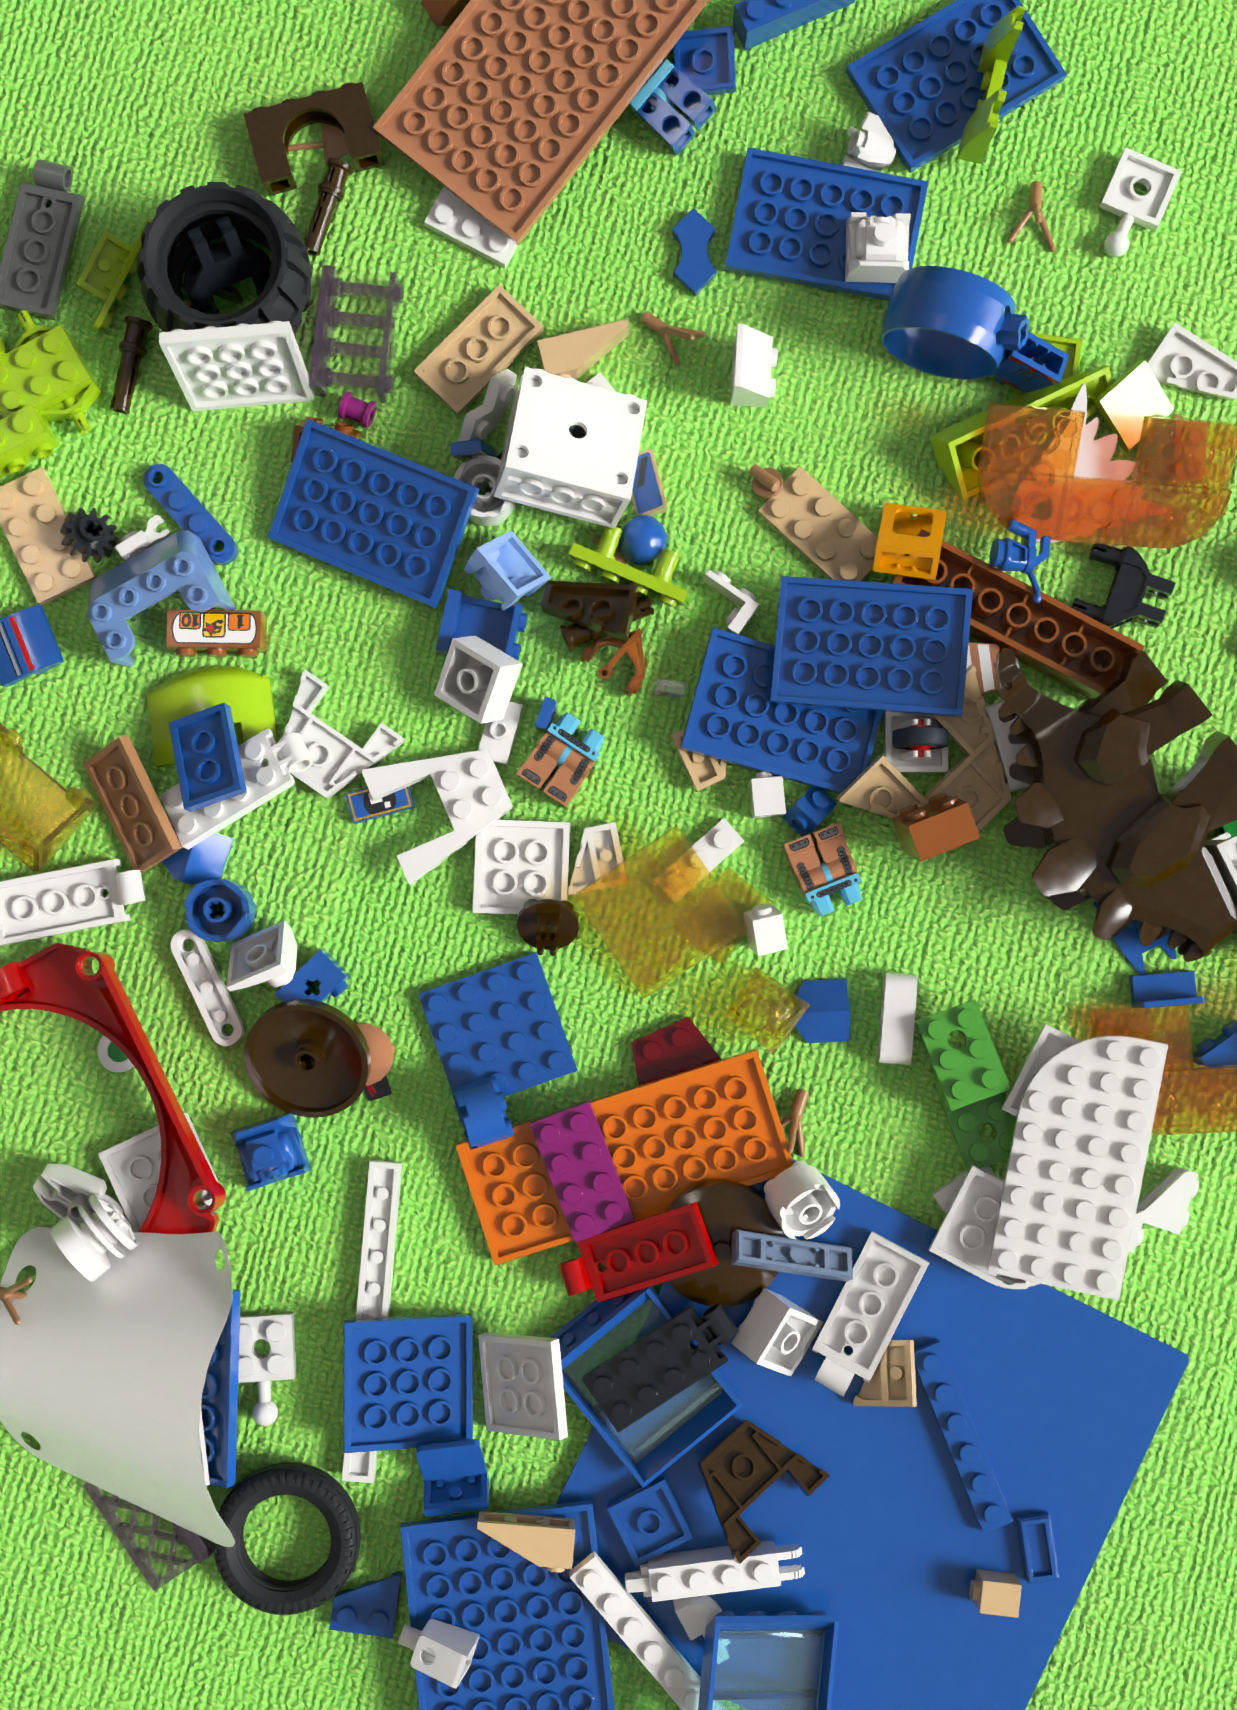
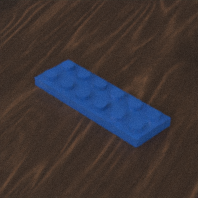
M232 1289L233 1300L208 1365L201 1399L210 1485L224 1488L235 1485L241 1296V1290Z

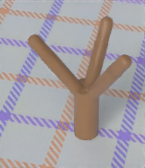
M1034 181L1030 184L1029 208L1007 241L1012 243L1031 215H1034L1035 222L1040 224L1049 250L1054 252L1056 247L1041 210L1043 184L1042 182Z
M648 311L641 318V323L662 336L676 366H679L681 363L669 338V334L689 341H693L695 337L704 338L706 336V333L703 331L669 326Z
M797 1089L790 1113L780 1122L783 1128L792 1120L787 1152H793L795 1139L797 1138L799 1156L803 1157L805 1150L801 1117L809 1092Z
M31 1277L7 1288L0 1286V1300L5 1305L15 1325H19L21 1320L11 1300L12 1298L22 1299L27 1296L25 1292L15 1291L31 1284L33 1281Z

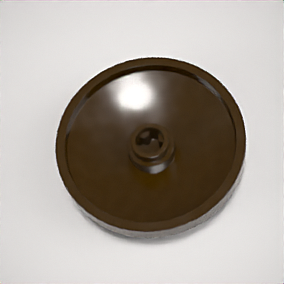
M295 999L274 1005L257 1019L245 1042V1066L255 1088L274 1106L285 1112L302 1117H326L345 1110L361 1095L371 1071L369 1045L360 1028L339 1009L315 1000Z
M726 1180L708 1181L685 1190L672 1201L666 1211L697 1201L718 1264L715 1267L670 1280V1284L684 1297L705 1306H713L720 1303L722 1307H731L757 1297L764 1288L767 1289L773 1282L778 1271L731 1265L732 1232L742 1230L784 1237L783 1230L771 1214L765 1198L744 1184Z

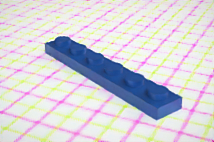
M936 1339L915 1348V1368L982 1532L986 1534L1012 1523L1013 1519L940 1341Z

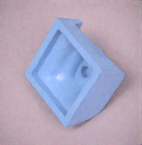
M512 531L476 548L464 568L466 573L476 572L475 578L482 585L480 588L482 595L488 600L498 598L502 601L501 609L503 611L511 607L523 595L528 597L534 594L551 579V576Z

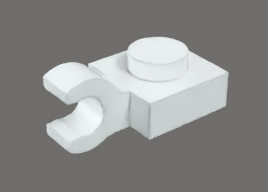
M156 515L148 521L145 532L141 530L128 533L121 539V543L115 547L120 556L128 560L173 534L168 529L161 533L156 532V527L164 522L160 515Z

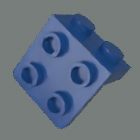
M464 1438L453 1442H432L416 1448L417 1460L424 1479V1513L426 1517L489 1509V1474L479 1440Z

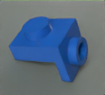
M811 786L782 818L794 831L803 837L812 832L833 810L837 803L823 789Z

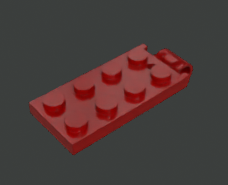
M696 1201L579 1241L577 1244L581 1256L558 1264V1268L568 1296L592 1288L598 1303L715 1267L718 1261ZM601 1263L605 1265V1269L601 1267Z

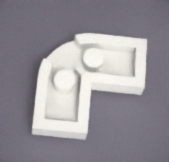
M506 369L490 378L483 405L466 413L458 441L478 438L483 440L495 429L504 416L509 402L515 395L516 373Z

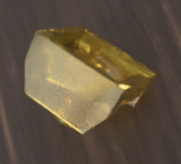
M755 967L753 969L754 974L738 995L735 1003L728 1006L722 1017L763 1049L774 1055L810 1004L764 971Z

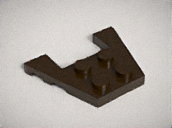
M743 1420L697 1463L732 1557L738 1564H741L761 1544L740 1515L785 1471L806 1496H810L830 1477L826 1471L816 1467L800 1454L793 1452L781 1444L779 1440L748 1420Z

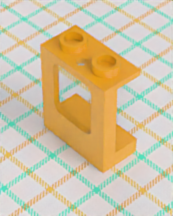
M885 502L876 544L873 572L936 580L947 511ZM923 529L930 533V536L921 537L917 536V534Z

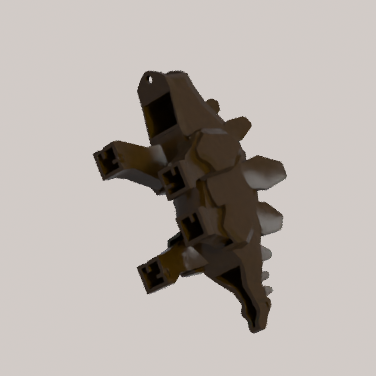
M1009 648L999 650L995 663V689L1003 704L998 710V718L1003 723L1015 719L1010 725L1008 740L1012 744H1026L1016 754V762L1010 765L1009 775L1015 780L1031 784L1016 798L1017 817L1004 826L1003 832L1006 841L1010 845L1041 849L1049 847L1032 873V880L1040 892L1062 910H1067L1092 898L1099 904V908L1091 930L1093 935L1101 940L1117 936L1133 920L1141 922L1139 939L1140 944L1143 946H1149L1154 940H1158L1170 933L1167 946L1171 949L1177 948V952L1183 955V959L1186 962L1198 960L1202 957L1206 958L1212 954L1211 949L1237 929V909L1212 855L1204 847L1209 831L1237 820V745L1230 736L1215 731L1206 738L1195 764L1176 785L1164 794L1154 752L1181 734L1202 724L1212 716V713L1189 684L1176 680L1164 690L1159 699L1149 703L1155 693L1168 681L1145 651L1134 649L1125 656L1120 678L1098 697L1088 699L1078 707L1072 708L1041 694L1029 686L1026 676L1016 665L1014 651Z

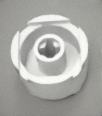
M482 455L466 461L459 466L454 475V478L480 488L479 490L485 491L487 487H490V493L480 495V492H478L469 517L470 522L480 526L500 525L510 516L516 505L515 502L494 497L501 460L493 456Z
M805 1161L795 1162L790 1168L782 1171L764 1186L765 1201L771 1214L783 1232L791 1239H796L795 1236H804L805 1239H811L822 1234L833 1224L835 1209L840 1207L838 1196L819 1170L811 1165H807Z

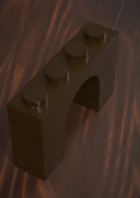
M363 82L346 83L337 89L316 91L307 97L286 99L281 104L270 107H256L251 112L243 114L261 182L268 196L297 189L289 159V145L298 131L311 124H328L338 128L343 133L356 173L385 165L378 136L373 129L374 121Z

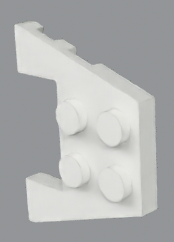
M304 670L300 679L301 683L298 693L295 695L292 705L293 710L289 723L286 725L283 736L290 733H299L313 760V764L308 769L298 773H290L328 799L362 774L361 770L372 767L403 744L405 739L381 722L363 748L354 744L312 714V711L327 692L329 686L307 670Z

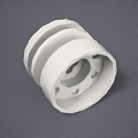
M96 1192L89 1197V1202L94 1211L83 1203L78 1206L83 1222L80 1223L72 1216L67 1215L50 1229V1234L61 1252L85 1278L92 1282L111 1268L110 1261L106 1255L107 1251L122 1259L126 1255L120 1242L129 1250H133L139 1245L125 1216L114 1204L109 1203Z

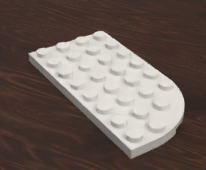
M1122 1035L1092 1037L1058 1051L1033 1075L1023 1093L1017 1113L989 1258L988 1272L1119 1301L1168 1044Z

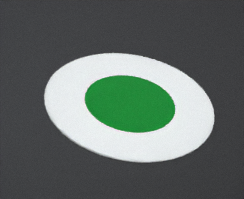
M105 1036L101 1038L97 1054L101 1064L106 1069L112 1072H125L134 1067L127 1056Z

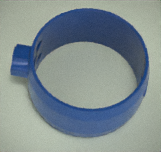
M914 267L901 274L892 290L882 321L881 344L894 358L917 370L951 379H984L992 376L997 371L1005 356L1006 349L1020 351L1022 346L1026 345L1029 335V319L1027 315L1015 314L1016 304L1011 295L1002 287L986 278L950 267Z

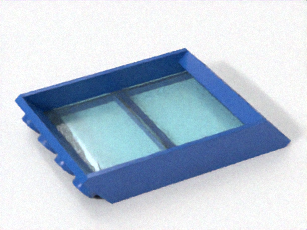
M651 1286L597 1303V1300L593 1301L550 1337L559 1339L564 1390L643 1488L743 1406L730 1384L719 1370L716 1369L619 1433L616 1431L583 1383L582 1377L674 1316ZM694 1340L690 1341L692 1345H698Z
M822 1610L812 1611L807 1615H796L795 1611H783L778 1613L777 1616H766L763 1611L750 1612L746 1616H735V1613L730 1611L717 1613L705 1628L698 1710H831L839 1630L838 1615H827L826 1611Z

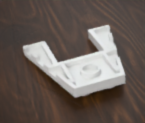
M488 749L361 770L374 801L432 777L452 823L454 831L397 855L410 886L415 884L428 871H432L454 851L467 844V841L476 834L484 831L513 808Z

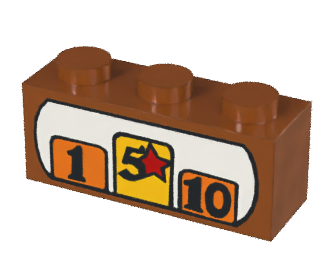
M167 610L166 647L176 652V656L195 657V652H207V656L215 658L226 657V653H238V656L243 658H256L257 653H266L267 616L262 611L207 610L205 612Z

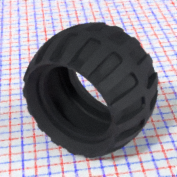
M207 182L206 186L195 188L191 185L180 190L179 195L170 201L165 200L156 209L154 219L151 223L147 222L141 236L143 249H140L137 255V273L144 302L152 318L163 332H171L175 329H203L208 326L217 328L229 327L242 323L252 325L264 324L270 321H289L293 333H296L302 323V312L308 309L312 290L311 266L301 235L289 217L275 203L264 199L257 191L242 185H236L234 188L225 182ZM228 216L238 237L253 239L271 251L272 272L264 291L249 306L231 314H205L188 307L183 302L181 283L184 268L194 254V249L187 232L199 227L208 244L212 240L222 238L216 220Z

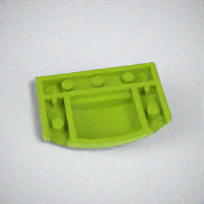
M204 667L175 675L147 693L156 767L176 765L169 722L221 703H226L231 707L238 746L267 728L272 731L276 744L278 743L271 678L266 675L261 676L240 667Z

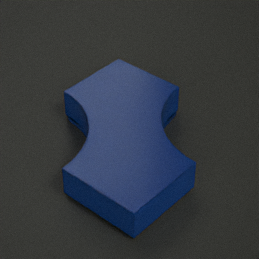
M693 208L672 229V235L681 249V260L673 272V276L696 296L717 273L707 253L708 243L714 236L716 228Z

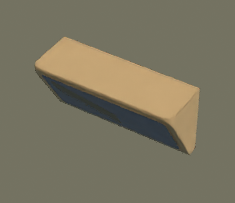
M652 448L638 453L631 494L636 516H654L666 513L668 508Z

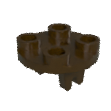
M529 899L524 903V908L519 912L517 919L519 935L526 943L536 948L538 955H543L544 950H549L550 955L555 956L557 949L569 945L577 937L580 925L573 904L566 900Z

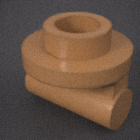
M757 464L751 467L749 475L753 477L752 488L759 497L771 498L781 491L783 479L776 469L761 468Z

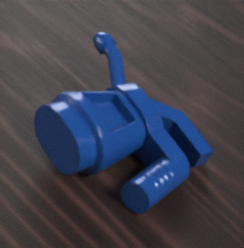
M1011 519L1006 530L1024 538V542L1021 544L1010 538H1004L1003 540L995 539L990 550V566L997 567L999 571H1020L1027 574L1035 592L1033 601L1034 603H1040L1041 591L1033 570L1038 564L1049 557L1051 537L1043 536L1040 539V551L1036 557L1037 531Z

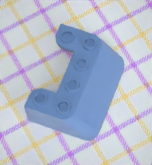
M186 530L178 531L99 575L91 582L89 587L88 617L112 663L127 667L135 665L130 655L135 645V638L126 620L177 591L180 592L186 605L197 612H205L215 606L226 610L236 609L201 539L197 535Z

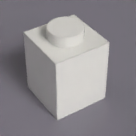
M766 772L756 773V779L749 781L752 819L785 815L783 777H775Z
M759 904L754 906L752 910L743 912L748 945L757 956L788 949L783 914L776 907L770 904Z

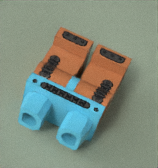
M568 712L559 719L556 725L554 723L550 725L536 748L516 773L519 777L542 791L559 766V769L543 792L566 808L570 806L594 764L599 759L600 754L598 752L605 739L603 735L592 728L582 742L572 736L581 721Z
M840 822L813 832L811 835L808 834L783 844L781 847L803 894L805 903L810 902L818 917L835 911L829 895L839 891L845 906L862 900L858 886L861 879L850 855Z

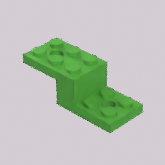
M976 999L916 1020L915 1025L938 1081L933 1083L967 1172L972 1164L982 1169L1009 1159L1016 1117L1002 1110L1001 1107L1007 1097L1005 1091L1011 1090V1087ZM951 1032H960L965 1037V1045L961 1049H954L949 1045L948 1036ZM983 1123L991 1124L995 1130V1135L990 1141H984L978 1135V1128Z

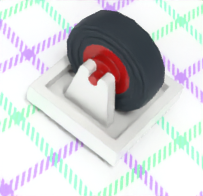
M884 711V756L900 773H948V729L942 728L930 715Z

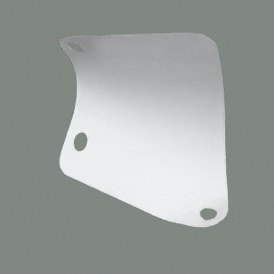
M35 1227L30 1229L17 1241L0 1283L1 1287L7 1288L15 1284L19 1272L24 1267L31 1265L36 1269V1279L30 1289L25 1291L27 1296L22 1299L12 1298L11 1300L21 1320L19 1325H15L5 1305L0 1300V1421L11 1436L37 1458L216 1544L233 1547L235 1540L232 1533L217 1513L206 1487L201 1464L199 1438L201 1399L207 1369L227 1321L233 1300L229 1257L222 1236L219 1232L196 1234L133 1232L139 1245L133 1250H129L120 1242L126 1255L122 1259L107 1251L106 1255L110 1261L111 1268L92 1282L85 1278L61 1252L50 1234L52 1227ZM219 1248L223 1251L225 1258V1269L222 1271L218 1270L215 1264V1255ZM26 1432L33 1436L40 1444L41 1449L36 1450L30 1447L22 1439L21 1433Z

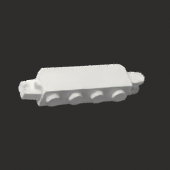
M760 1541L761 1544L741 1564L734 1561L729 1546L665 1553L649 1560L647 1564L640 1565L641 1570L625 1573L626 1592H643L644 1597H652V1602L781 1586V1581L793 1580L805 1575L804 1567L801 1565L780 1567L778 1565V1560L800 1557L802 1548L795 1544L775 1546V1543L772 1541Z

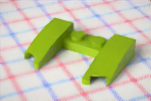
M1017 6L1001 18L992 28L984 42L977 71L984 73L980 90H984L985 94L983 100L978 99L975 112L971 115L963 129L957 159L981 164L997 130L998 113L1007 95V91L1001 90L1008 60L1023 28L1021 20L1026 7Z

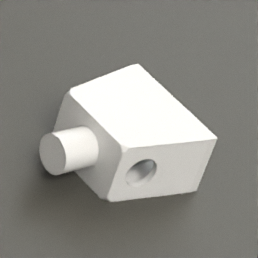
M430 1619L422 1631L405 1625L398 1645L414 1651L410 1662L412 1668L457 1689L470 1667L480 1634Z

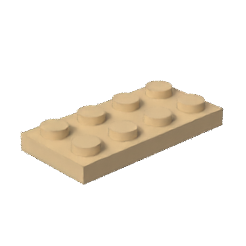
M499 284L414 370V374L459 417L488 388L490 378L504 371L544 331V326Z
M801 466L783 483L781 491L776 496L769 498L758 510V515L828 579L862 581L873 569L878 537Z
M40 467L0 487V524L38 604L43 606L91 583L97 576L89 560L83 562L82 554L79 552L71 556L70 551L73 547L71 545H62L61 542L65 535L60 533V529L63 523H65L64 520L67 514L46 470Z

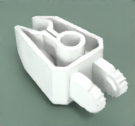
M47 1164L33 1185L34 1192L42 1204L61 1219L70 1215L80 1223L83 1222L78 1206L83 1203L94 1211L89 1202V1197L95 1192L99 1193L109 1203L114 1204L122 1214L124 1212L119 1202L105 1194L107 1190L105 1180L69 1165Z

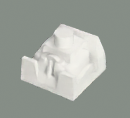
M851 212L846 221L845 282L897 283L901 274L909 269L908 246L911 214L895 213L893 216L887 217L872 215L867 218L866 212Z

